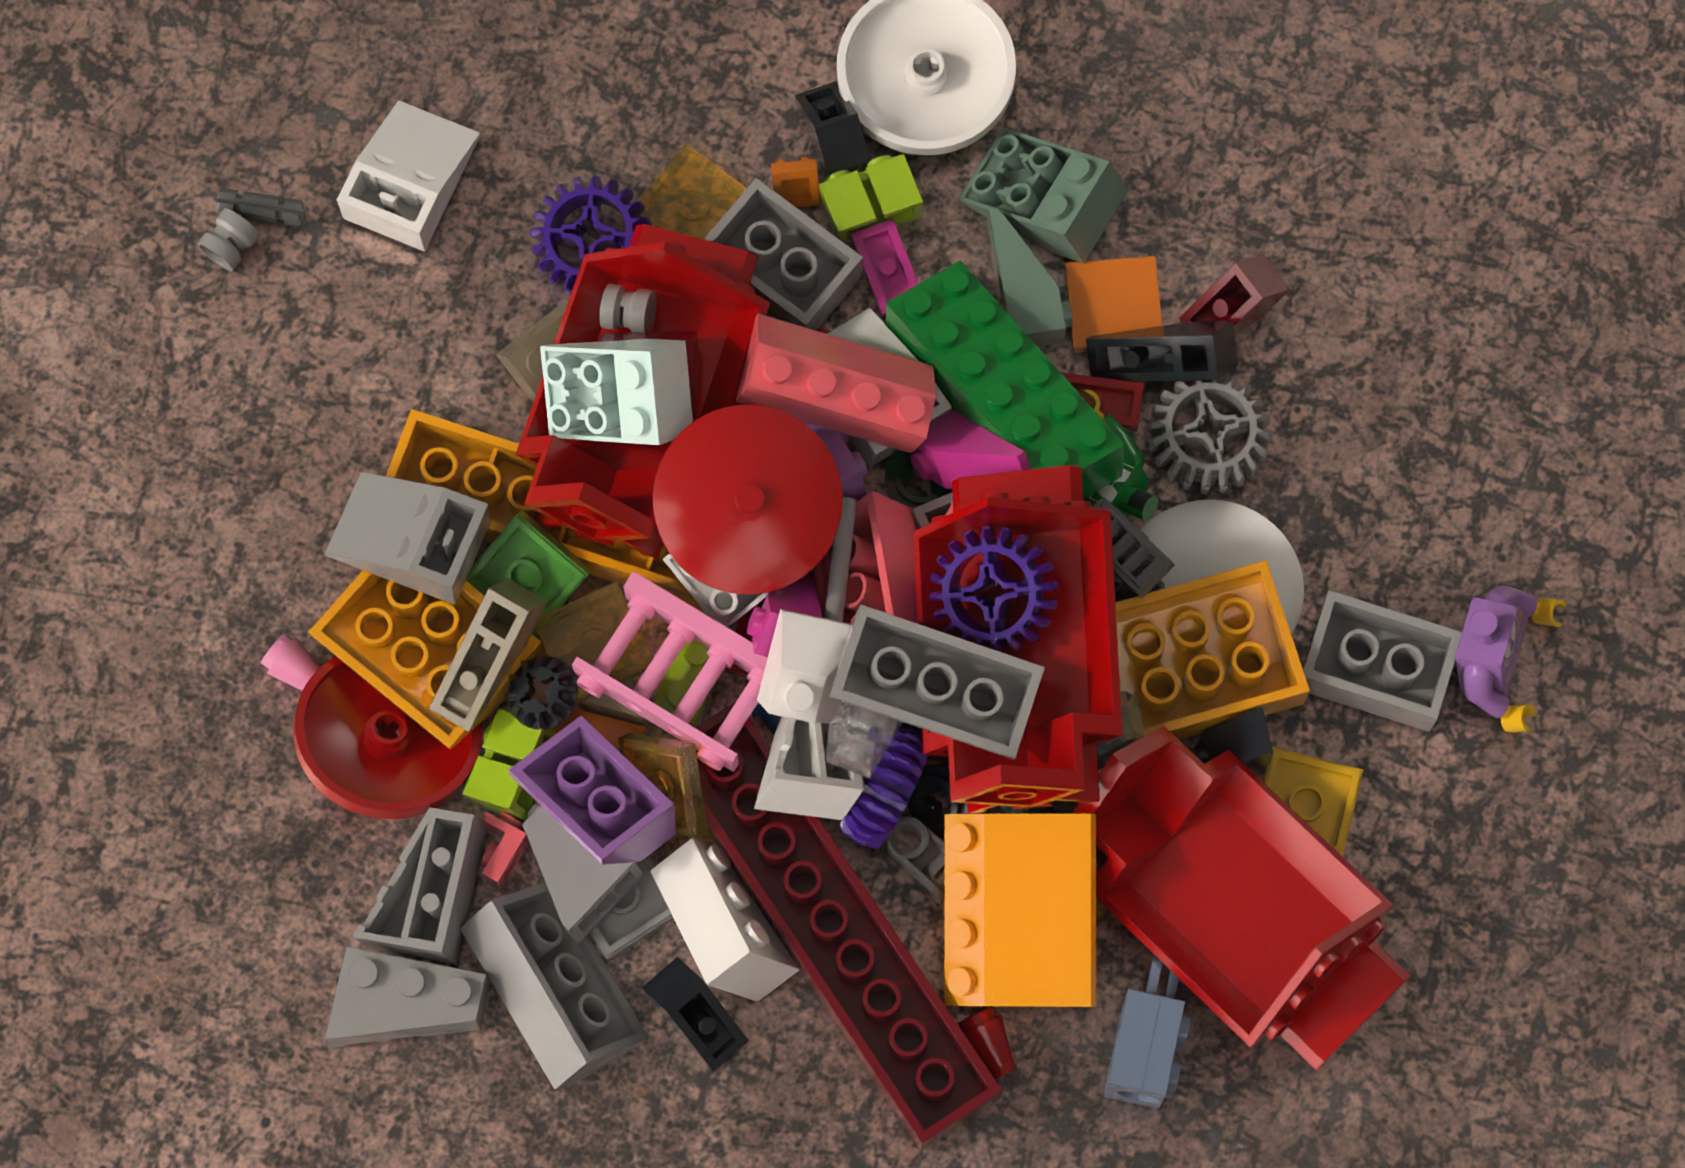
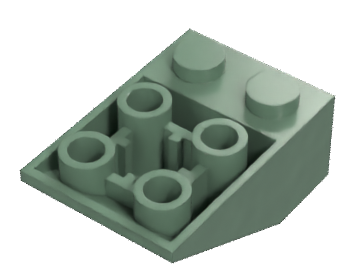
M1003 127L958 200L961 204L989 218V209L999 208L1021 237L1048 252L1084 264L1129 190L1110 161Z

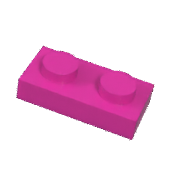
M893 219L851 234V242L855 252L863 257V272L882 320L886 319V302L919 284Z

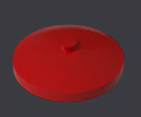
M749 404L728 406L714 410L701 416L681 431L660 461L653 485L652 502L655 524L663 545L674 561L687 574L708 587L719 591L751 595L784 588L804 577L822 560L835 539L839 528L843 494L837 465L824 442L810 427L796 417L781 410Z
M335 656L323 664L305 685L295 712L293 739L298 760L305 774L328 799L360 815L380 819H403L425 814L429 807L438 808L444 805L463 788L479 756L482 743V722L450 750Z

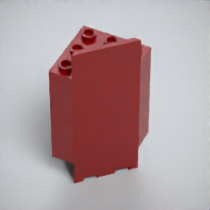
M646 224L636 225L629 247L621 249L606 248L602 252L584 255L554 344L597 342L605 333H631V330L625 327L615 331L603 329L600 326L601 300L604 290L609 283L625 286L627 291L636 292L638 289L656 291L657 311L651 332L697 331L700 378L695 420L714 410L734 406L737 404V393L757 314L766 316L770 302L754 294L755 289L750 285L759 257L749 251ZM542 376L515 454L537 466L524 504L538 511L535 521L543 528L552 530V527L567 526L576 531L579 538L614 547L615 541L619 540L638 550L642 555L658 559L663 542L658 534L654 519L653 485L660 461L673 441L661 445L561 439L554 435H549L544 379Z
M1066 465L959 477L952 481L953 513L933 517L931 519L932 523L914 531L918 624L944 633L945 627L952 622L949 616L942 619L934 617V612L945 607L943 600L931 601L929 598L930 593L942 590L943 586L930 580L931 574L947 572L937 562L940 555H947L955 559L948 546L951 541L957 540L966 547L964 533L974 530L981 540L982 528L986 526H993L997 539L1002 528H1012V544L1021 534L1029 535L1030 541L1025 549L1027 552L1037 546L1043 547L1045 550L1043 555L1036 560L1038 565L1052 562L1055 567L1051 572L1043 574L1045 582L1054 580L1059 583V588L1046 591L1045 597L1058 601V606L1055 609H1041L1043 613L1049 616L1052 622L1047 627H1041L1033 623L1039 632V639L1031 642L1022 635L1024 648L1017 652L1007 642L1005 654L1045 667L1015 759L1013 760L922 729L923 752L927 755L949 756L951 802L967 803V814L986 812V809L998 805L1012 806L1013 809L1052 806V801L1054 800L1080 803L1100 802L1097 745L1123 736L1110 510L1091 508L1090 502L1083 501L1081 466ZM983 552L975 556L965 567L961 576L960 587L972 585L979 578V565L984 564ZM998 553V559L1003 561L1005 572L1009 577L1015 580L1027 581L1023 570L1014 560ZM993 579V584L985 586L984 589L974 591V593H986L987 597L994 596L992 601L995 603L996 597L1015 589H1002L1001 584L994 586L996 580ZM1029 595L1014 597L1011 600L1008 609L1009 616L1004 618L1005 629L1012 627L1023 616L1028 605ZM962 602L966 612L974 621L990 628V621H985L983 610L979 605L974 602ZM959 629L952 636L960 638L962 631Z
M1163 725L1113 753L1098 774L1100 802H1079L1072 814H1096V858L1103 864L1096 875V898L1250 1048L1266 1037L1274 1041L1281 1036L1317 1071L1411 977L1398 962L1375 942L1386 929L1387 924L1382 920L1394 905L1230 750L1204 764Z

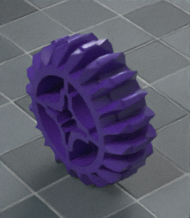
M592 176L589 188L585 187L580 177H575L573 181L574 191L569 192L563 184H559L557 190L562 197L555 201L552 197L545 196L543 201L550 208V211L548 213L543 211L535 212V219L544 224V227H535L530 230V235L534 239L542 241L531 248L534 256L544 257L539 262L538 268L542 273L552 271L549 281L554 286L565 281L564 290L570 295L579 269L573 268L562 261L557 242H566L569 247L579 248V258L583 261L585 254L602 252L606 248L621 249V246H623L622 248L629 247L636 225L646 224L652 226L651 220L648 217H639L645 210L644 204L641 201L631 203L634 193L628 187L618 193L619 184L614 179H610L602 190V181L599 176ZM601 204L610 206L623 215L626 232L617 231L615 227L604 225ZM583 207L582 216L578 221L572 224H563L564 220L573 211ZM595 228L601 236L598 241L594 239L595 243L588 246L583 239V235L585 233L590 235L588 230Z
M993 526L982 528L981 540L974 530L964 533L966 547L957 540L951 541L948 546L955 559L947 555H940L937 562L947 572L932 573L930 578L932 582L943 585L942 590L930 593L929 598L931 601L943 600L945 608L934 612V617L936 619L950 617L952 622L945 627L944 633L952 635L960 629L962 631L961 639L972 642L976 638L975 644L989 648L991 642L992 649L1002 653H1006L1007 642L1015 652L1024 648L1022 635L1031 642L1039 639V632L1033 623L1041 627H1047L1051 624L1052 620L1041 609L1057 608L1058 601L1045 597L1046 591L1059 588L1058 581L1045 582L1043 574L1051 572L1055 568L1053 563L1049 562L1039 566L1036 561L1043 555L1045 551L1043 547L1037 546L1027 552L1025 549L1030 541V536L1027 534H1021L1012 544L1013 531L1010 527L1002 528L998 539ZM983 552L984 564L979 565V578L972 585L960 587V580L965 567L975 556ZM998 553L1014 560L1023 570L1027 581L1015 580L1009 577L1005 572L1003 561L998 559ZM993 579L996 580L994 586L1001 584L1002 589H1015L996 597L995 603L992 601L994 596L987 597L986 593H974V591L984 589L985 586L993 584ZM1029 595L1028 605L1023 616L1012 627L1005 629L1004 618L1009 616L1008 609L1011 600L1014 597ZM962 602H974L979 605L983 610L985 621H990V628L974 621L966 612Z
M894 723L885 728L878 741L874 744L861 769L864 790L844 819L839 820L840 833L850 837L849 840L861 846L866 845L876 849L883 845L891 831L894 830L897 821L901 818L906 805L909 803V799L922 774L923 767L927 762L928 755L923 752V737L919 735L918 731L908 726L902 727Z

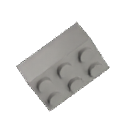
M757 178L753 180L704 238V240L743 249L758 256L750 285L755 289L754 294L770 302L767 313L775 319L815 331L821 327L863 276V257Z
M1328 590L1303 666L1310 689L1309 694L1430 732L1437 721L1462 632Z

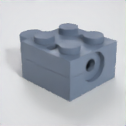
M1153 955L1146 991L1140 992L1128 989L1125 996L1103 1097L1159 1109L1164 1098L1172 1099L1173 1093L1176 1091L1181 1063L1173 1062L1175 1051L1182 1052L1183 1045H1185L1191 1017L1182 1015L1185 1001L1175 999L1179 978L1171 970H1169L1164 997L1156 995L1162 962L1155 955Z

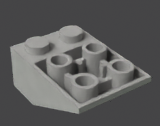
M361 472L326 549L325 556L455 605L491 523L489 506L485 502L444 487Z

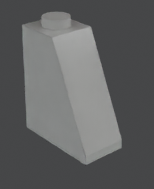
M536 802L529 810L527 820L522 825L561 923L570 936L577 943H580L643 876V873L636 862L602 865Z

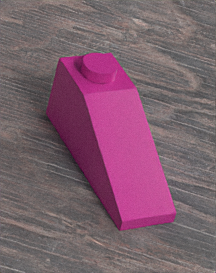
M950 410L930 422L927 439L910 457L914 469L923 479L929 478L946 489H952V481L959 477L1031 469L1025 451L954 410Z
M807 573L796 582L769 592L763 607L754 608L748 623L747 634L752 636L755 654L768 657L780 609L822 618L815 575Z

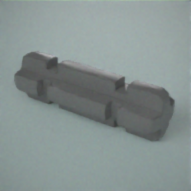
M223 188L219 190L216 200V209L219 214L224 208H227L235 213L242 214V217L246 219L278 223L279 220H283L285 225L300 226L305 216L304 202L298 199L286 198L284 202L280 201L278 196L246 191L243 195H240L238 190Z

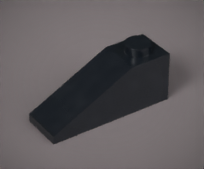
M1233 321L1185 322L1086 338L1090 374L1093 377L1131 382L1219 380L1238 365Z

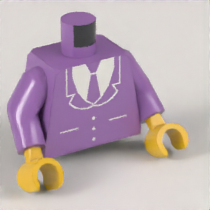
M1501 585L1493 588L1485 596V599L1473 597L1455 659L1460 691L1463 692L1470 702L1493 717H1501V724L1506 732H1532V729L1525 724L1524 717H1536L1537 711L1535 707L1531 704L1509 705V699L1507 698L1529 621L1528 617L1531 616L1535 624L1561 627L1562 623L1554 620L1553 611L1555 607L1567 608V604L1563 600L1537 598L1530 593Z

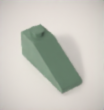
M989 209L988 228L1003 309L1037 347L1064 343L1066 327H1072L1073 325L1069 300L1061 301L1057 283L1000 209Z

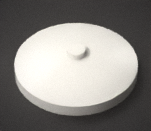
M869 0L848 23L839 44L837 82L841 96L845 101H850L858 113L862 130L868 136L886 147L903 153L928 156L954 152L973 144L998 123L1010 103L1014 90L1016 56L1012 39L1001 18L983 0Z
M1197 500L1174 506L1162 512L1140 530L1175 565L1161 579L1165 583V588L1267 560L1291 635L1293 634L1303 606V575L1300 563L1291 544L1284 534L1267 518L1248 507L1233 502ZM1129 552L1125 554L1124 562L1131 556Z

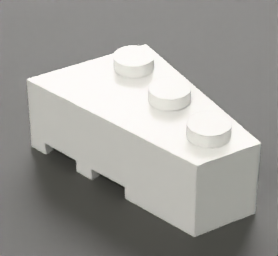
M852 707L849 721L811 723L780 716L754 809L843 820L864 790L854 708Z
M691 838L650 871L707 985L759 1002L800 970L732 870L728 856L719 846L715 844L709 845Z

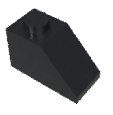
M836 81L794 95L817 158L828 175L841 170L853 172L860 164L870 161L858 113L850 101L843 99Z
M1263 708L1251 710L1204 729L1200 738L1201 745L1194 746L1195 756L1204 764L1230 750L1255 775L1265 774L1273 755Z
M676 957L642 987L665 1019L713 1072L749 1041L706 983L680 958Z

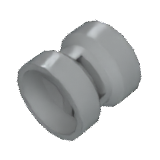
M224 208L215 219L216 227L212 232H206L198 241L197 246L213 262L232 272L241 261L240 254L247 247H252L260 237V234L243 217L230 209Z
M609 283L604 290L601 300L599 317L601 328L617 331L621 327L629 328L631 332H651L657 311L656 291L638 289L636 292L627 291L625 286Z

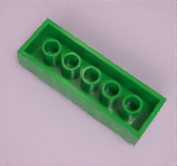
M961 260L886 302V326L919 362L933 366L935 383L952 406L951 410L958 412L1025 451L1031 469L1066 465L1081 466L1083 499L1122 477L1125 444Z

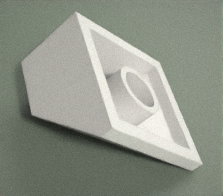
M780 609L757 701L769 714L811 723L849 721L853 705L831 698L830 694L852 624Z

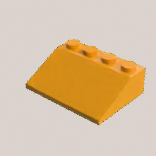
M1267 560L1147 593L1143 598L1137 596L1115 602L1123 736H1120L1123 748L1163 725L1178 740L1202 734L1204 729L1254 709L1263 708L1265 716L1305 703L1310 689Z
M362 570L308 633L450 750L470 733L430 710L429 707L485 596L465 581L454 605ZM533 634L530 635L526 645L473 729L506 699L504 694L508 692L510 685L508 676L518 671L521 667V661L536 658L538 654L546 656L542 642Z
M945 814V1006L1096 1007V814Z

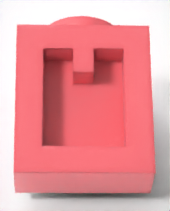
M486 812L481 820L482 823L488 828V831L502 839L500 843L493 841L484 853L480 864L484 867L482 875L486 883L503 891L529 847L530 842L526 833L523 832L522 822L504 812H501L498 818Z

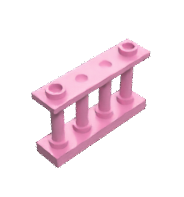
M633 571L623 586L625 599L629 600L627 606L630 610L593 666L576 657L572 666L575 676L579 678L576 682L577 685L597 698H600L603 693L695 748L699 751L696 755L697 758L709 767L720 771L724 766L735 772L739 765L738 754L730 750L729 747L758 704L757 697L768 657L755 654L752 642ZM655 616L669 625L667 630L670 633L632 690L609 675L646 619L651 620ZM695 640L709 649L707 652L709 659L674 713L671 714L649 699L685 643L691 644ZM735 664L749 673L747 676L749 683L712 739L689 725L725 667L731 668Z

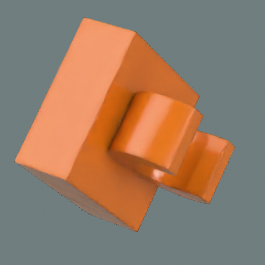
M805 156L801 157V160L784 162V159H778L776 163H771L773 190L796 208L820 205L816 159H809Z

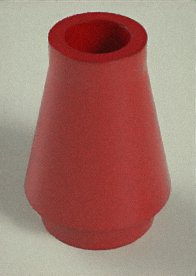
M992 1006L958 1022L961 1030L994 1079L1017 1068L1012 1057L1002 1015H996Z

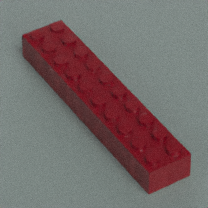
M736 702L695 728L713 739ZM749 716L729 747L730 750L738 754L739 765L735 772L724 766L720 771L709 767L697 758L698 750L680 739H676L660 750L663 765L717 846L726 853L731 862V867L919 1149L923 1151L1001 1099L1002 1089L819 818L754 809L771 747Z

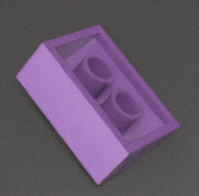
M579 716L509 769V775L602 865L641 862L676 835L674 803L582 716Z

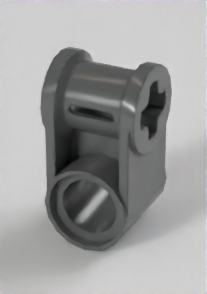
M913 817L899 818L894 830L891 831L888 839L885 841L886 853L896 865L911 877L913 882L936 903L942 904L945 901V872L938 879L935 878L945 868V842L920 820ZM902 831H911L919 838L920 846L911 852L901 851L894 843L895 835Z

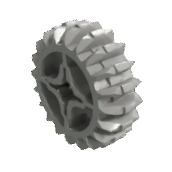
M1233 375L1227 379L1226 385L1218 383V380H1209L1208 383H1203V380L1191 381V387H1189L1185 381H1175V393L1164 390L1161 393L1160 400L1163 405L1153 406L1151 415L1156 420L1149 422L1147 432L1156 436L1149 441L1148 447L1150 451L1161 452L1155 460L1157 467L1172 465L1167 474L1169 481L1175 480L1181 474L1185 477L1182 486L1185 490H1189L1192 487L1193 481L1200 482V491L1204 495L1208 494L1210 484L1216 483L1218 491L1223 494L1227 492L1228 479L1234 485L1240 487L1245 482L1244 473L1251 476L1257 474L1259 466L1256 461L1266 460L1268 451L1263 446L1270 444L1272 434L1264 430L1270 424V416L1257 414L1263 408L1264 403L1262 399L1248 401L1252 391L1250 385L1242 387L1239 391L1235 390L1236 378ZM1213 403L1228 408L1234 415L1220 414L1215 410ZM1195 405V421L1184 425L1183 430L1173 432L1172 423L1175 418L1186 408ZM1204 419L1211 433H1217L1214 444L1213 440L1209 438L1208 433H1202ZM1246 434L1245 447L1235 457L1224 462L1223 445L1235 441L1238 435ZM1194 450L1201 453L1206 463L1192 459L1184 451Z

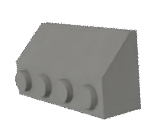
M860 605L855 614L839 662L830 697L1014 760L1045 667Z
M546 882L491 900L460 928L554 1089L586 1078L649 1039L588 934L580 943H577L562 925Z

